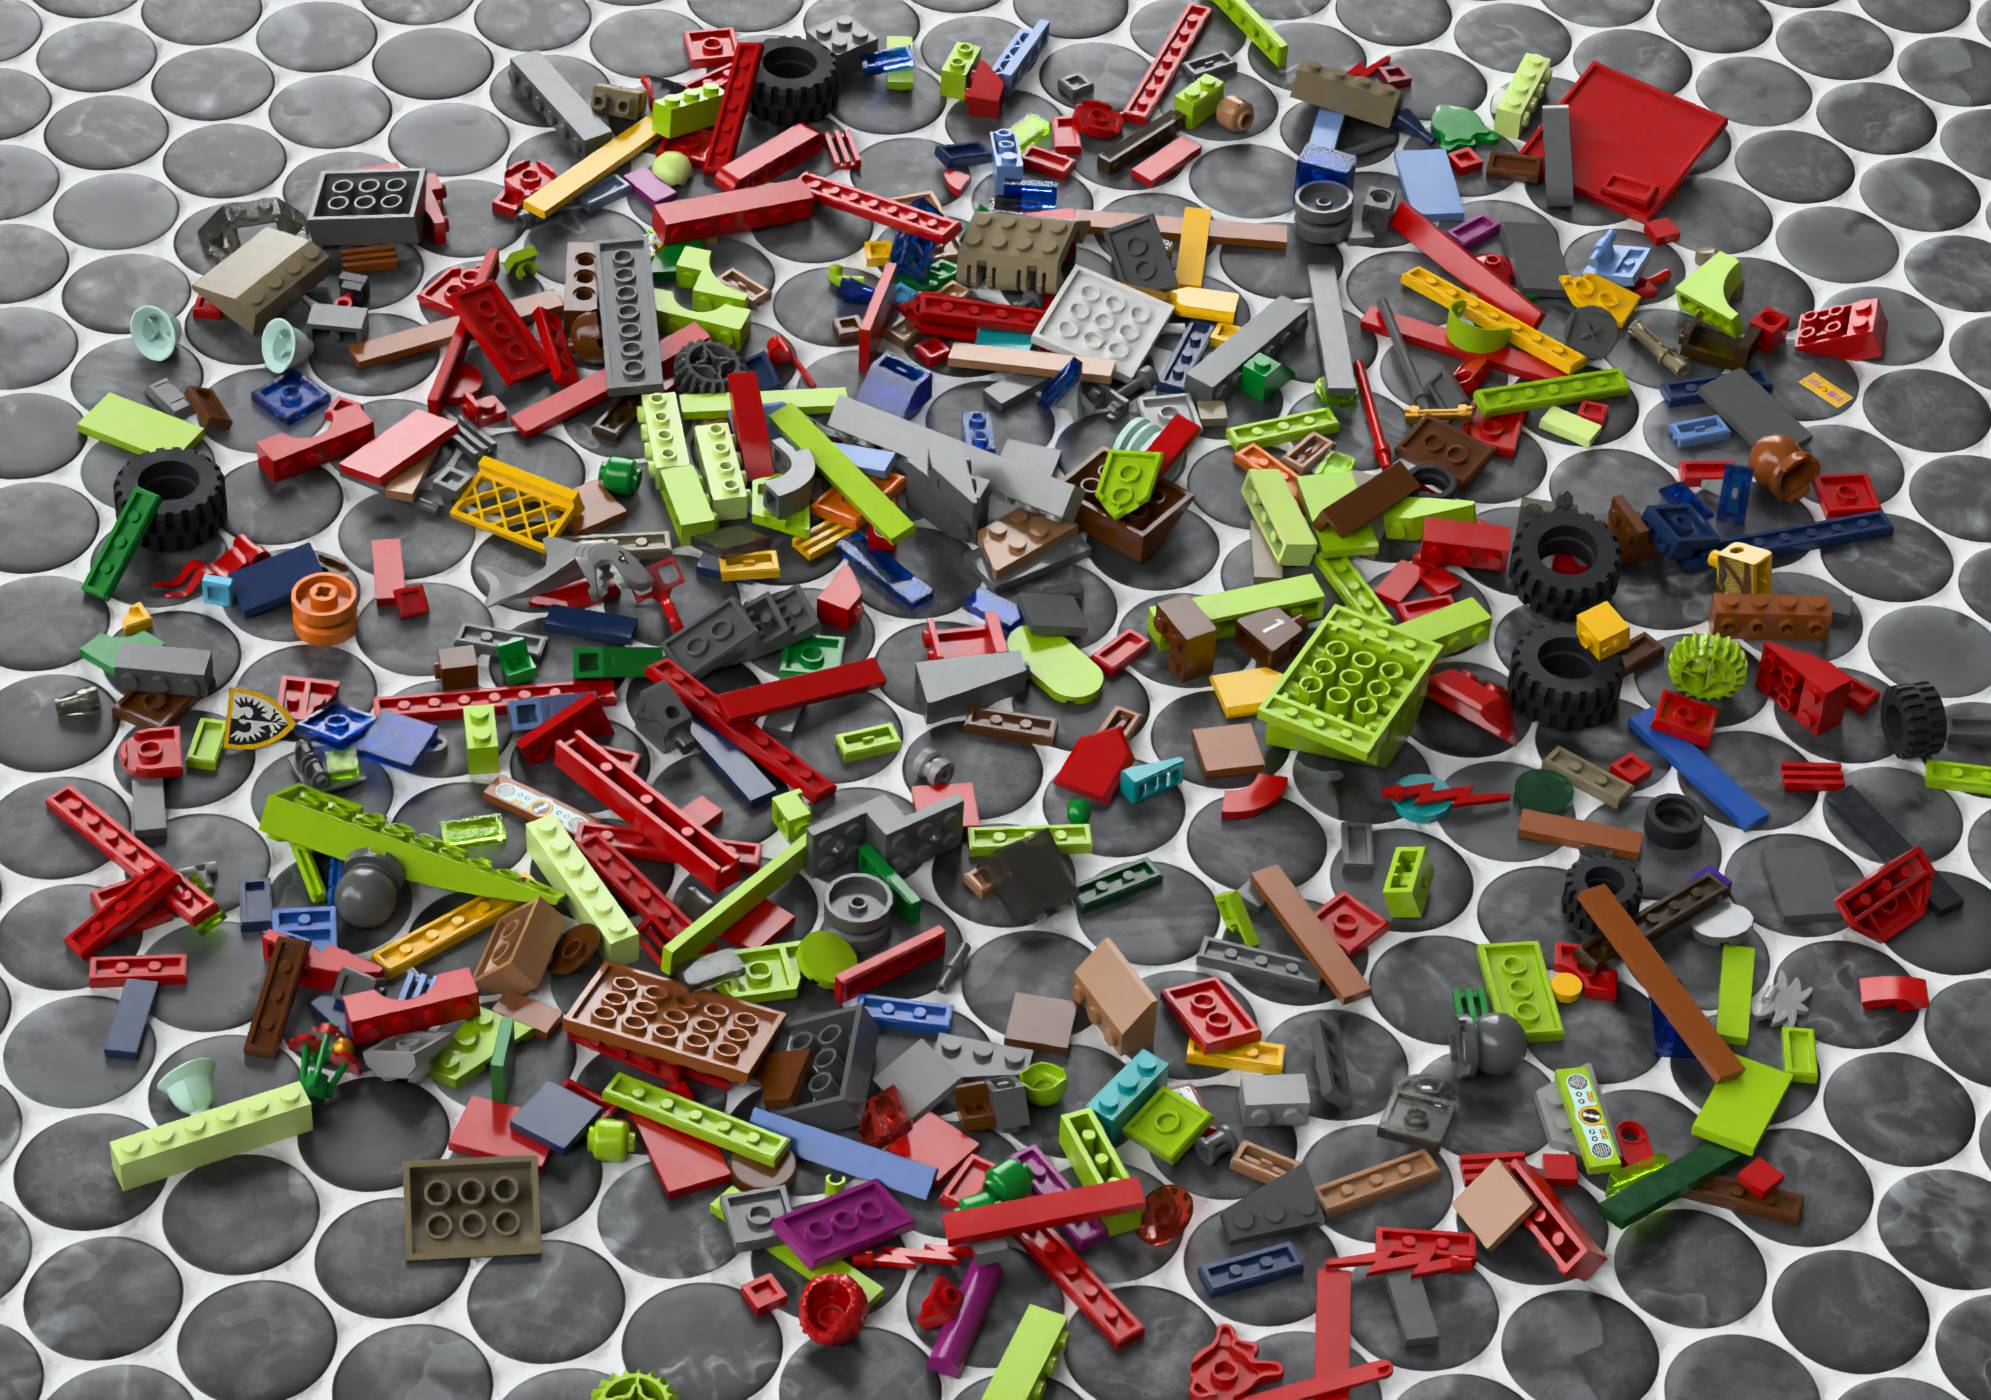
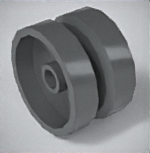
M1320 180L1304 184L1296 191L1294 197V208L1296 211L1294 229L1299 237L1317 244L1336 243L1347 237V233L1351 231L1353 225V194L1348 187L1335 181Z
M850 873L839 876L830 882L824 892L823 931H829L842 937L850 944L855 953L873 951L885 944L891 935L893 893L888 884L880 878L866 873Z

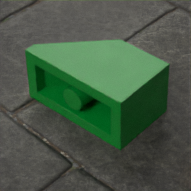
M1259 352L1243 365L1240 391L1263 403L1295 377V371Z

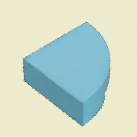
M900 282L896 285L895 306L916 298L919 292Z

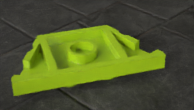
M778 473L771 477L752 480V523L800 538L810 539V503L801 511L780 520L763 506L764 482L783 474Z
M801 941L700 954L693 957L694 968L721 994L750 1003L795 998L804 979V974L799 968L796 958V952Z

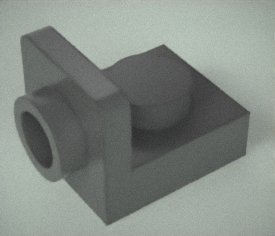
M342 966L331 997L343 1001V996L373 989L386 997L387 988H385L387 979L384 977H373L349 966Z

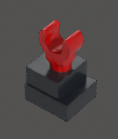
M342 271L339 276L340 298L336 299L333 305L362 308L370 295L368 276Z

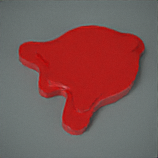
M1223 1323L1216 1328L1214 1341L1209 1346L1200 1350L1192 1360L1190 1371L1191 1385L1188 1395L1191 1400H1235L1250 1396L1262 1384L1281 1381L1284 1377V1367L1277 1361H1259L1255 1359L1259 1354L1258 1345L1254 1342L1238 1339L1235 1329L1230 1324Z

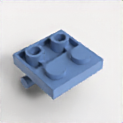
M1609 229L1605 236L1601 237L1593 247L1592 255L1582 275L1585 273H1595L1622 287L1634 286L1653 257L1652 248L1613 245L1617 232Z

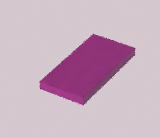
M875 1178L776 1217L772 1221L771 1228L810 1271H814L864 1249L914 1230L916 1221Z

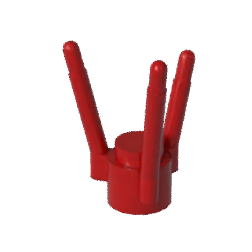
M780 334L770 338L767 342L768 353L766 355L771 364L772 362L783 364L790 359L809 385L815 388V382L800 363L794 351L791 350L787 339Z

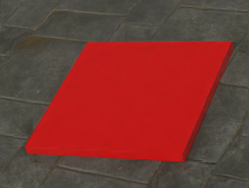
M1592 61L1558 103V105L1569 106L1573 194L1641 224L1655 219L1728 125V118L1596 61ZM1541 124L1518 154L1543 157L1540 179L1545 181L1543 131ZM1611 171L1659 185V193L1648 210L1613 200L1600 194V188Z

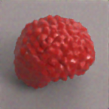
M826 1273L825 1275L815 1276L803 1288V1293L799 1300L798 1319L800 1321L799 1325L803 1327L802 1332L808 1334L811 1341L825 1346L849 1342L852 1338L858 1336L867 1319L869 1312L867 1296L863 1288L848 1275Z

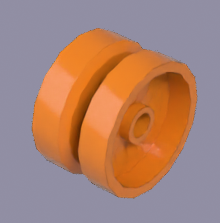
M319 572L305 576L291 590L293 629L298 638L315 646H334L344 643L355 634L358 629L356 588L351 580L340 574Z

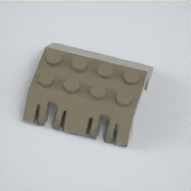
M978 211L975 213L958 250L956 282L963 286L972 285L973 287H980L983 274L982 266H986L987 288L994 289L996 287L999 290H1021L1022 292H1027L1031 290L1032 271L1037 272V293L1044 294L1046 292L1048 295H1057L1065 282L1061 266L1071 243L1083 244L1091 222L1090 220Z

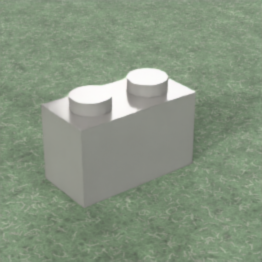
M1305 1074L1241 1076L1238 1099L1243 1127L1308 1124L1310 1097Z

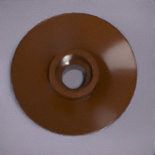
M589 923L580 924L567 930L556 944L552 953L553 959L547 966V969L554 975H565L584 966L599 945V930Z

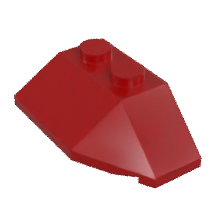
M1449 669L1429 676L1426 697L1515 747L1517 746L1519 740L1510 703L1501 697L1502 690L1490 683L1483 687L1476 683L1479 677L1465 669L1462 670L1461 674L1453 669Z
M1920 845L1876 869L1837 895L1834 903L1851 929L1881 944L1925 915L1931 890V881L1934 880L1936 871Z

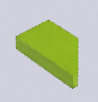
M1227 891L1214 896L1225 925L1233 933L1238 931L1242 935L1246 946L1253 947L1260 942L1239 891Z

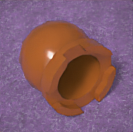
M1782 434L1762 437L1751 448L1748 460L1749 470L1755 480L1769 488L1771 495L1779 502L1787 500L1789 503L1802 499L1811 491L1812 488L1809 484L1813 480L1814 475L1818 477L1820 475L1821 465L1818 459L1811 453L1802 451L1796 440Z

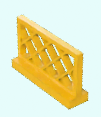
M483 456L478 463L480 471L449 513L451 518L546 555L544 544L533 540L532 535L548 530L549 535L547 537L558 538L573 516L580 517L585 507L578 491ZM483 481L493 484L494 489L478 494L477 490ZM509 492L517 494L518 498L501 502L500 495ZM493 497L497 498V505L482 509L480 501ZM533 501L541 504V508L525 512L523 505ZM477 503L478 511L468 514L462 512L465 506ZM520 506L521 514L509 518L505 517L504 510ZM558 510L564 512L561 518L549 521L548 513ZM498 512L501 513L502 520L493 523L485 521V516ZM544 515L546 523L529 527V519ZM524 521L526 529L517 532L509 531L508 526Z

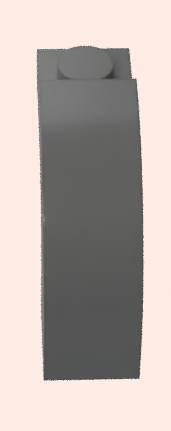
M782 437L772 440L771 457L773 466L783 475L765 481L763 484V506L778 520L804 509L811 502L815 493V460L813 455L807 448L796 451Z

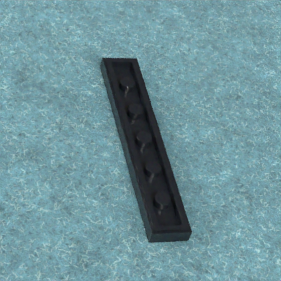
M1853 785L1827 795V804L1885 863L1892 861L1913 848ZM1936 871L1934 880L1931 881L1927 906L1939 918L1963 908L1965 900Z

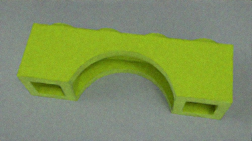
M654 288L658 332L670 335L696 322L711 336L713 342L719 343L722 340L723 345L728 346L732 344V349L741 350L751 332V310L724 304L720 308L708 312L690 311L681 307L675 301L672 291Z

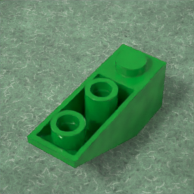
M663 647L573 648V679L647 677L645 676L646 667L663 660Z

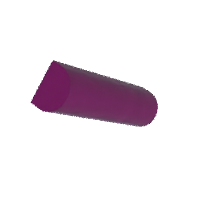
M975 1259L971 1261L959 1288L964 1294L963 1300L954 1320L943 1324L927 1361L926 1370L959 1379L1002 1279V1269L997 1263L977 1266Z

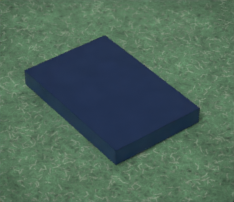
M308 542L227 575L228 578H233L234 592L245 618H249L291 601V590L299 580L305 576L323 572L311 543Z

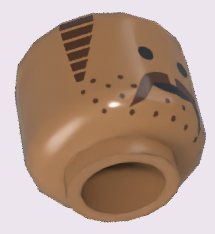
M1229 95L1217 105L1216 119L1220 125L1233 133H1241L1252 126L1255 119L1254 108L1252 104L1239 96Z

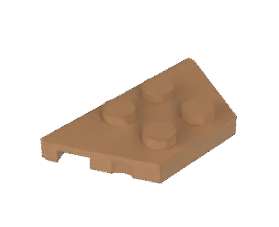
M1019 507L978 530L977 540L980 547L984 550L986 562L991 565L992 576L997 580L1076 535L1079 525L1076 522L1072 523L1065 519L1060 524L1047 519V514L1038 512L1037 515Z

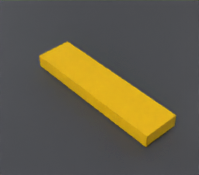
M1185 207L1176 269V279L1179 288L1174 290L1185 287H1202L1211 209Z

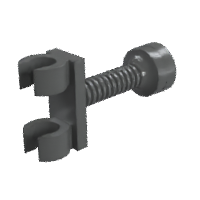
M1146 365L1136 372L1134 380L1117 391L1102 383L1099 384V387H1093L1087 393L1092 398L1089 401L1095 408L1100 407L1103 402L1107 403V409L1112 413L1106 416L1113 421H1119L1123 416L1129 414V400L1126 397L1140 388L1149 390L1157 385V382H1159L1158 374L1151 366Z

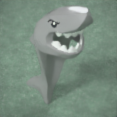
M545 537L543 538V544L547 553L546 565L541 570L527 576L510 575L493 566L479 565L476 568V571L490 586L488 597L485 600L487 608L515 599H523L546 593L586 578L590 584L588 593L591 600H602V597L608 593L609 583L607 582L613 578L619 589L630 588L640 592L651 588L654 582L652 576L628 550L614 542L605 540H592L579 544L562 538Z

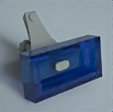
M1073 357L1043 388L1037 405L1044 410L1053 406L1067 407L1074 424H1078L1082 420V413L1090 416L1094 412L1095 406L1082 393L1083 362Z
M1725 463L1723 479H1702L1701 488L1719 496L1716 520L1745 524L1754 467Z

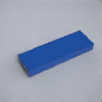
M859 993L857 1005L863 1004L878 1027L939 1035V1032L950 1033L954 1005Z

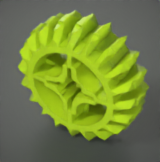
M1706 630L1704 635L1694 632L1692 638L1684 636L1681 642H1676L1669 654L1667 670L1669 671L1668 675H1670L1671 683L1676 684L1677 691H1685L1686 697L1694 695L1697 700L1707 698L1710 701L1712 698H1717L1719 701H1722L1724 695L1732 698L1734 691H1740L1742 684H1745L1749 663L1747 662L1745 650L1741 649L1739 642H1732L1730 636L1722 638L1719 632L1716 635H1709Z
M626 1368L622 1376L612 1373L609 1381L601 1380L599 1389H593L591 1394V1400H680L679 1395H676L674 1385H668L665 1376L656 1379L654 1371L644 1375L640 1368L636 1374H630Z

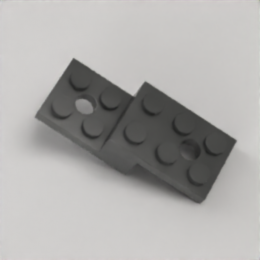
M957 793L905 816L890 798L883 794L806 828L805 872L811 879H814L850 862H855L859 859L860 847L867 843L878 852L896 873H901L941 853L953 850L957 846L962 845L964 800Z

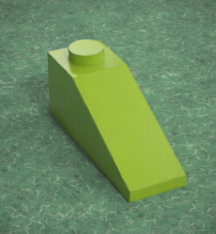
M1408 496L1386 510L1383 515L1386 539L1420 540L1425 517L1478 523L1475 501Z

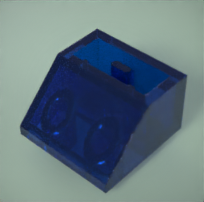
M886 351L871 364L855 400L908 420L932 398L933 372Z

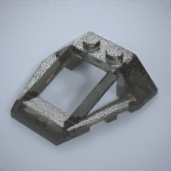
M277 197L221 206L198 230V237L203 252L207 256H212L215 259L216 265H218L228 257L222 248L230 247L233 253L241 247L238 228L276 222L279 231L308 240L310 239V231L304 213Z

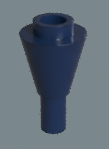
M1409 108L1400 109L1394 115L1392 120L1394 130L1420 138L1430 146L1435 144L1437 137L1425 130V127Z

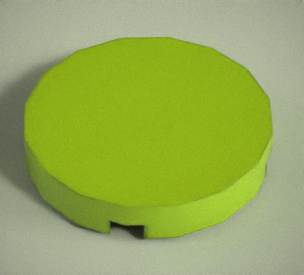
M818 930L809 933L801 941L796 952L797 964L804 976L809 980L813 978L819 982L818 986L825 989H835V975L858 964L857 956L850 944L842 937L829 931Z

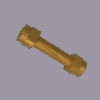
M1459 404L1458 409L1420 410V406L1405 407L1406 424L1416 425L1426 413L1440 420H1458L1459 424L1473 422L1472 405Z

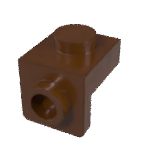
M986 1081L960 1084L954 1087L957 1116L964 1131L981 1132L988 1127L996 1126L995 1113L989 1102Z

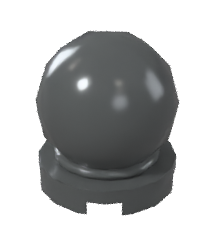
M365 847L355 849L347 855L341 870L342 877L335 887L334 906L342 920L356 928H374L390 917L396 907L397 895L403 887L405 874L403 865L391 853L386 852L385 856L379 853L370 852L371 848Z
M1492 1012L1479 1016L1474 1022L1469 1014H1456L1452 1016V1021L1456 1022V1028L1449 1029V1048L1451 1061H1458L1460 1069L1455 1071V1075L1459 1079L1474 1077L1477 1069L1486 1075L1500 1076L1516 1069L1525 1058L1528 1046L1525 1030L1517 1019L1507 1013Z

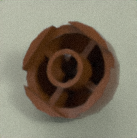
M596 308L577 317L571 326V338L567 339L571 353H577L582 361L590 365L605 364L600 309Z

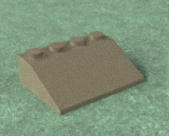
M1302 60L1290 97L1389 129L1403 93L1389 84H1378L1364 76L1356 77L1347 74L1339 68L1331 69L1322 66L1314 60Z
M265 227L192 284L191 289L251 335H255L271 320L275 319L328 276L330 255L308 239Z
M538 1154L403 1161L406 1262L542 1255Z

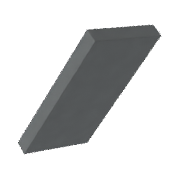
M1502 221L1500 232L1521 294L1569 298L1559 281V276L1569 275L1553 225Z
M1742 367L1699 387L1698 395L1752 447L1762 437L1772 434L1786 435L1796 440L1800 447L1812 441L1813 435Z
M1077 533L997 580L992 576L991 565L986 562L984 550L981 547L964 553L963 561L995 595L1091 556L1092 548Z

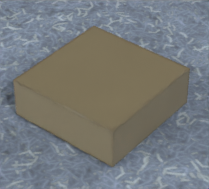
M1224 400L1197 401L1196 411L1202 427L1227 426L1228 416Z

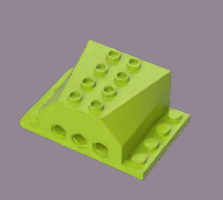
M1335 604L1258 708L1257 719L1267 722L1265 744L1386 769L1412 732L1427 694L1430 671L1442 655L1444 645Z

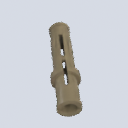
M1635 320L1629 325L1628 333L1653 354L1662 367L1670 369L1679 379L1689 374L1691 365L1678 355V351L1673 346L1666 345L1640 320Z

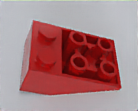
M1865 299L1857 303L1836 305L1832 308L1819 311L1813 310L1800 314L1794 346L1795 350L1856 362L1883 356L1888 321L1879 299Z
M1766 641L1763 646L1755 686L1795 718L1803 727L1807 728L1815 736H1818L1842 723L1852 679L1831 662Z

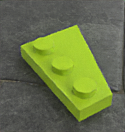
M480 1006L481 1016L465 1020L454 1034L455 1038L431 1063L432 1071L428 1073V1078L457 1089L485 1070L486 1064L492 1060L500 1020L505 1016ZM514 1020L515 1044L521 1040L526 1042L534 1037L533 1027Z

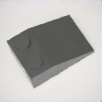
M909 458L907 463L906 505L948 537L976 544L978 541V530L988 524L990 480L975 476L977 485L975 495H980L982 511L977 513L976 525H971L932 490L927 472L928 463Z

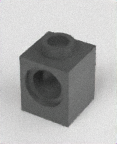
M1370 186L1363 205L1362 221H1369L1372 228L1387 230L1394 213L1396 191Z

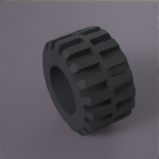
M1923 680L1886 688L1881 703V724L1885 739L1893 754L1897 758L1904 760L1940 753V750L1944 748V742H1946L1947 720L1943 702L1935 687L1928 681Z
M1593 855L1591 859L1588 857L1581 858V862L1576 861L1572 864L1571 869L1567 871L1561 900L1562 913L1566 914L1565 919L1568 922L1574 923L1573 927L1576 929H1583L1586 934L1591 935L1594 933L1599 936L1603 932L1577 899L1580 891L1606 884L1631 917L1639 912L1643 893L1642 878L1640 874L1635 873V868L1631 865H1625V861L1621 859L1617 861L1611 856L1603 858L1600 855Z

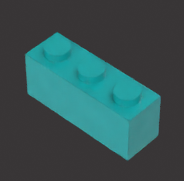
M1142 1049L1086 1105V1108H1092L1098 1121L1103 1125L1111 1144L1123 1134L1122 1128L1163 1085L1167 1087L1169 1063L1145 1049Z

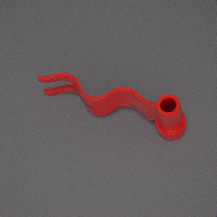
M240 534L233 541L234 548L226 551L217 561L206 563L199 559H193L184 566L179 576L174 580L168 582L157 581L153 585L156 588L179 587L185 583L192 572L197 570L184 590L164 595L168 600L172 598H187L194 593L204 574L228 578L227 574L239 570L246 565L249 566L270 558L271 555L262 546H257L246 534Z

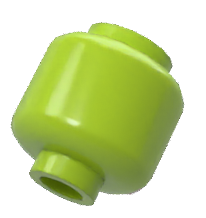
M600 1118L596 1121L595 1126L589 1127L587 1151L592 1152L593 1157L597 1161L621 1163L626 1160L628 1152L635 1151L636 1132H630V1126L627 1121Z

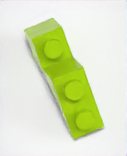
M685 246L676 264V287L692 290V311L708 312L716 310L724 304L748 309V294L724 285L713 274L712 251Z

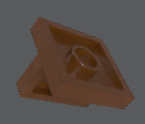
M1623 494L1612 497L1608 519L1602 520L1608 525L1607 530L1614 531L1618 537L1617 542L1621 544L1622 565L1662 556L1663 553L1656 550L1655 542L1648 537L1649 529L1641 520L1642 514L1639 511L1635 512Z

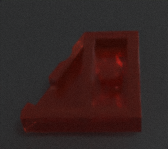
M894 1084L866 1102L864 1119L858 1131L862 1136L861 1143L883 1149L894 1141L902 1139L908 1132L913 1130L901 1092Z

